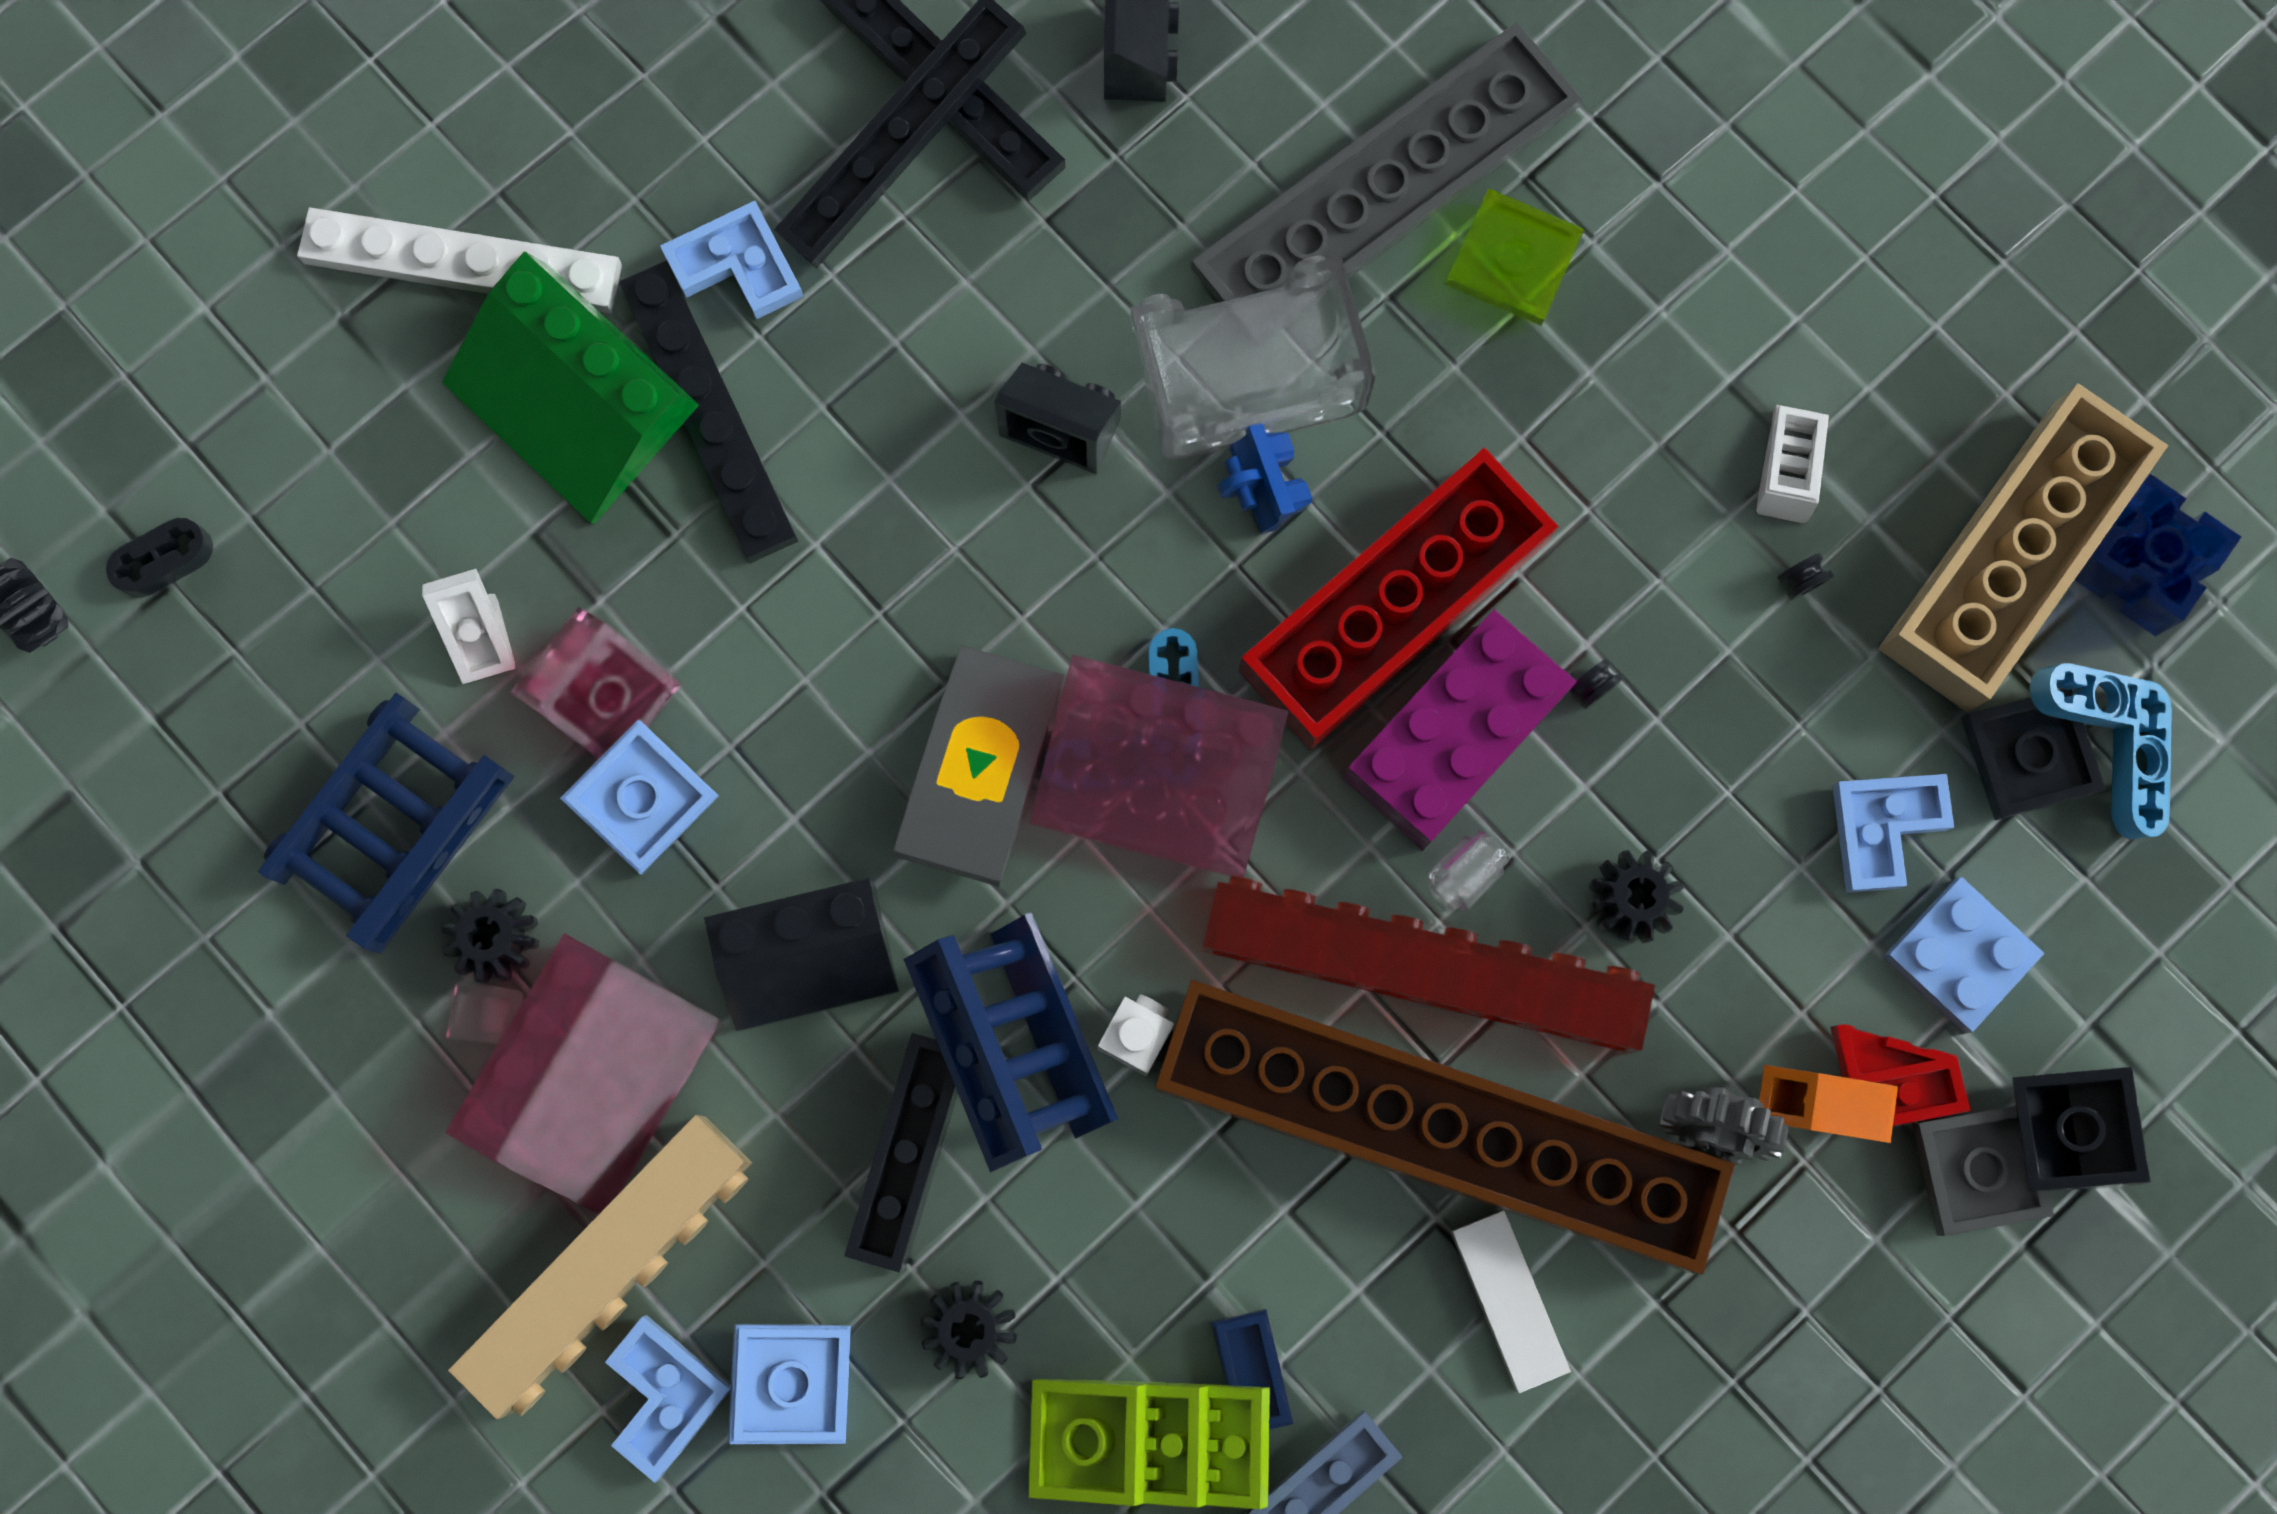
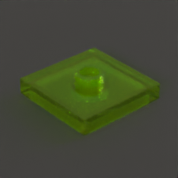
M1488 188L1445 285L1541 326L1584 229Z

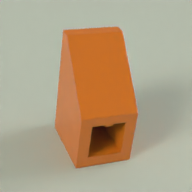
M1764 1065L1759 1101L1763 1104V1108L1771 1110L1770 1115L1783 1117L1785 1119L1784 1124L1789 1125V1127L1891 1143L1898 1086Z

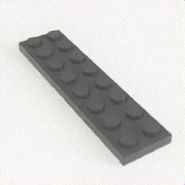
M1516 22L1194 258L1191 263V269L1253 345L1257 347L1578 109L1583 98Z

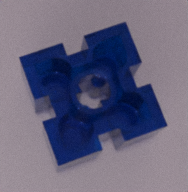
M2150 473L2079 572L2075 581L2101 599L2112 592L2126 600V603L2119 612L2152 635L2157 636L2186 619L2207 588L2199 581L2219 571L2242 536L2207 512H2203L2194 519L2184 513L2180 508L2187 498Z

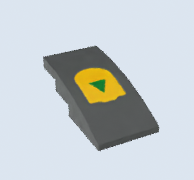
M961 645L910 794L893 850L894 857L997 887L1000 886L1030 798L1031 786L1047 741L1048 729L1063 688L1064 674Z

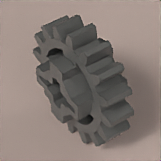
M1707 1087L1706 1092L1697 1091L1696 1095L1685 1091H1678V1095L1668 1094L1659 1124L1661 1127L1666 1128V1134L1679 1136V1141L1685 1143V1147L1729 1161L1735 1165H1741L1742 1158L1750 1160L1752 1156L1764 1161H1768L1770 1156L1780 1158L1781 1153H1784L1789 1125L1784 1124L1785 1119L1783 1117L1770 1115L1771 1110L1763 1108V1104L1756 1098L1743 1097L1720 1087Z

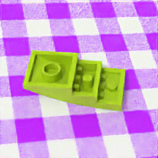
M1032 1380L1029 1498L1125 1506L1155 1504L1193 1508L1205 1505L1247 1509L1268 1507L1270 1387Z

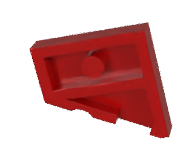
M1847 1024L1830 1027L1842 1077L1898 1086L1893 1126L1971 1111L1957 1055L1932 1048L1924 1049L1914 1046L1910 1042L1890 1036L1882 1037L1857 1030L1854 1026Z

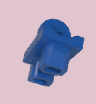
M1263 423L1248 426L1245 430L1246 435L1232 443L1229 447L1232 457L1225 461L1229 477L1222 480L1217 485V488L1222 498L1238 497L1242 511L1252 509L1260 533L1264 534L1275 531L1289 517L1302 512L1312 503V496L1307 482L1302 478L1284 482L1279 467L1287 466L1294 459V447L1287 432L1266 433Z

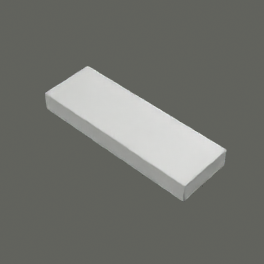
M1500 1210L1451 1230L1450 1233L1515 1392L1522 1393L1570 1373L1569 1365L1505 1211Z

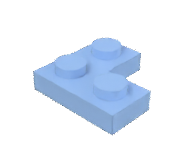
M752 201L660 245L686 298L733 275L756 319L804 297L756 201Z
M1947 774L1840 781L1832 785L1846 893L1906 887L1907 881L1900 834L1939 832L1954 828Z
M645 1315L640 1318L605 1363L648 1398L647 1402L611 1446L656 1483L730 1393L731 1385L650 1317Z

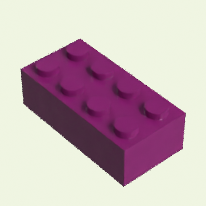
M1493 609L1353 761L1342 779L1424 851L1577 681L1499 612Z

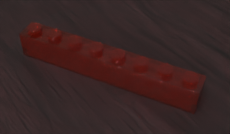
M1230 876L1229 884L1219 881L1217 883L1201 952L1629 1054L1642 1051L1655 985L1639 981L1641 973L1618 966H1607L1606 973L1585 968V959L1563 953H1553L1552 960L1531 955V946L1514 941L1499 940L1498 947L1477 943L1478 934L1459 928L1446 927L1444 935L1423 930L1424 922L1422 920L1403 915H1391L1390 922L1369 917V908L1358 904L1338 902L1336 909L1316 905V896L1303 891L1284 889L1283 896L1261 892L1262 883L1248 878Z

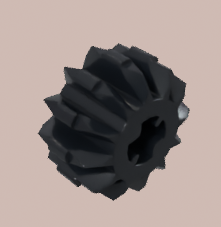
M9 558L0 563V628L18 649L31 653L37 648L45 647L58 638L57 635L68 628V617L23 561Z
M1630 850L1622 851L1618 854V865L1610 860H1606L1599 866L1601 874L1605 879L1595 878L1589 883V889L1603 895V898L1589 904V910L1591 912L1605 910L1608 917L1601 921L1599 928L1606 932L1616 924H1619L1618 940L1622 943L1630 941L1635 932L1641 943L1645 944L1653 941L1654 929L1662 934H1666L1673 929L1671 920L1667 915H1678L1683 911L1681 903L1669 898L1670 895L1683 890L1682 882L1674 881L1667 884L1664 877L1671 873L1673 869L1672 864L1666 862L1653 869L1654 854L1650 851L1643 852L1637 862ZM1638 886L1642 889L1644 895L1640 899L1641 904L1632 907L1627 899L1632 894L1631 890Z
M494 889L488 901L483 893L479 891L471 892L469 898L471 909L469 910L458 903L451 906V911L460 918L458 924L448 923L443 924L441 927L442 933L456 937L455 941L443 948V953L450 958L459 957L455 966V971L458 974L465 976L474 970L475 981L487 984L494 972L500 981L507 982L511 980L512 976L511 962L522 969L529 967L530 962L528 958L523 956L521 952L523 947L529 949H537L539 947L538 939L525 935V932L534 929L538 925V920L532 915L521 916L525 910L526 902L519 897H515L507 902L506 892L501 889ZM490 925L500 929V933L492 937L493 947L484 945L481 942L482 939L489 936L488 926Z
M980 1280L973 1282L970 1299L966 1300L961 1284L958 1281L951 1283L950 1294L954 1305L952 1306L944 1297L935 1294L930 1302L934 1308L943 1314V1317L924 1315L921 1318L922 1326L939 1329V1335L928 1337L922 1341L923 1349L931 1350L942 1344L945 1351L936 1358L934 1366L941 1370L947 1365L951 1357L958 1359L954 1370L956 1379H963L965 1377L968 1361L970 1360L974 1362L977 1375L980 1378L986 1377L989 1374L988 1365L984 1357L986 1353L1000 1365H1003L1008 1359L1005 1352L994 1344L995 1341L1006 1344H1014L1017 1341L1016 1333L1008 1330H999V1324L1015 1319V1310L1007 1309L996 1315L993 1308L1001 1302L1004 1293L996 1290L991 1294L986 1303L980 1301L984 1289L983 1281ZM968 1314L978 1316L980 1320L976 1323L977 1326L980 1324L984 1325V1336H976L971 1345L960 1342L958 1339L963 1334L955 1335L954 1324L963 1322Z

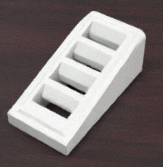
M1776 405L1773 412L1756 509L1758 514L1799 523H1807L1819 503L1829 415ZM1784 430L1810 434L1812 439L1808 440L1784 435ZM1782 450L1809 456L1808 458L1783 454ZM1779 471L1805 476V478L1800 479L1780 475Z

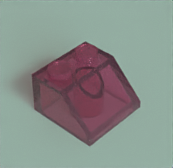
M578 607L511 691V694L599 759L638 719L648 727L681 683L607 623Z

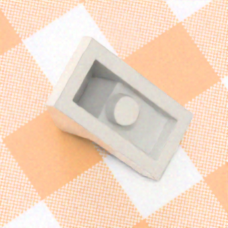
M477 569L423 584L422 596L462 684L515 669V661L498 599L495 594L487 595Z

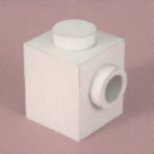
M1142 994L1139 995L1136 1002L1124 997L1098 1045V1050L1147 1077L1175 1024L1165 1019L1169 1009Z

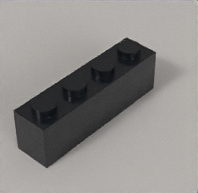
M915 1033L911 1034L844 1257L899 1273L906 1270L958 1096L936 1039Z

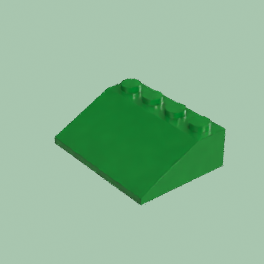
M525 251L489 291L442 380V383L591 524H595L699 406L695 400L550 265Z

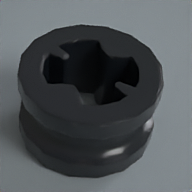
M1820 553L1797 563L1777 577L1780 584L1786 583L1790 587V592L1787 594L1790 601L1811 592L1834 577L1831 570L1825 571L1821 568L1823 557Z
M1607 658L1581 676L1569 690L1572 694L1579 693L1582 696L1583 701L1581 705L1584 709L1593 705L1623 680L1620 674L1613 675L1610 673L1608 668L1610 662Z

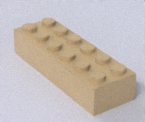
M2077 383L2052 404L1878 650L1965 712H1969L1990 700L2169 445Z

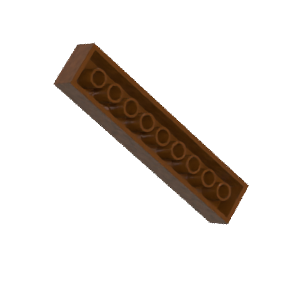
M1192 979L1154 1091L1677 1270L1700 1275L1704 1274L1735 1164Z

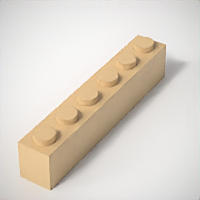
M695 1115L448 1371L496 1420L511 1415L514 1411L519 1416L525 1414L545 1393V1390L540 1386L543 1380L555 1368L560 1373L565 1372L585 1352L587 1348L581 1341L597 1325L603 1331L611 1325L628 1306L622 1298L637 1283L644 1288L664 1270L668 1262L662 1256L678 1240L683 1245H686L705 1227L708 1220L703 1214L718 1198L725 1204L739 1192L748 1181L743 1172L752 1162L705 1116Z

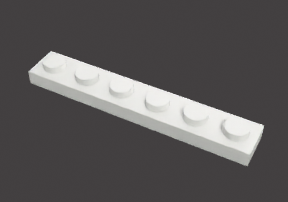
M311 207L308 209L297 257L306 265L488 294L525 251L550 265L599 312L610 314L613 311L622 269L619 257Z

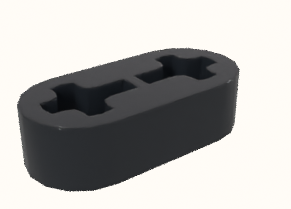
M187 518L169 520L115 550L107 561L106 573L108 580L114 587L132 597L143 598L152 595L205 565L212 555L213 542L207 531L194 521ZM183 534L192 539L188 543L190 552L186 555L176 550L180 546L178 537ZM133 561H138L145 565L140 569L142 578L137 582L127 577L132 573L130 564Z

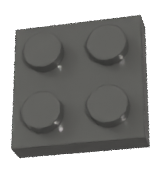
M2016 1105L1912 1124L1937 1236L1953 1235L2054 1216L2049 1191L2029 1192Z

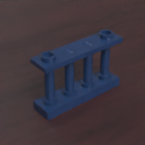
M395 693L390 700L381 702L372 711L367 721L369 728L288 833L280 834L270 843L264 853V860L266 861L257 871L265 878L286 885L292 875L295 874L352 915L351 922L354 925L346 935L363 949L379 954L385 949L515 777L484 754L477 763H466L410 722L420 709L398 693ZM396 740L455 781L454 788L456 791L444 807L433 808L376 767ZM362 784L421 826L420 833L423 835L410 852H398L342 811ZM328 829L387 871L386 878H388V881L375 897H364L308 856Z
M1033 913L1025 914L991 933L990 935L994 942L993 946L962 954L955 936L951 935L937 939L903 959L990 1172L1042 1150L1036 1135L1038 1133L1068 1122L1076 1139L1118 1120ZM1004 966L1016 997L984 1007L971 976ZM1025 1018L1038 1049L1005 1060L993 1028ZM1047 1070L1059 1101L1027 1113L1014 1081Z

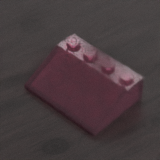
M1072 654L1030 824L1243 880L1275 767L1288 710Z
M564 933L445 1133L506 1168L600 1214L624 1188L721 1020L582 941Z

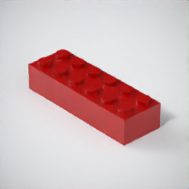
M1484 447L1241 657L1238 672L1311 751L1549 542L1559 526Z

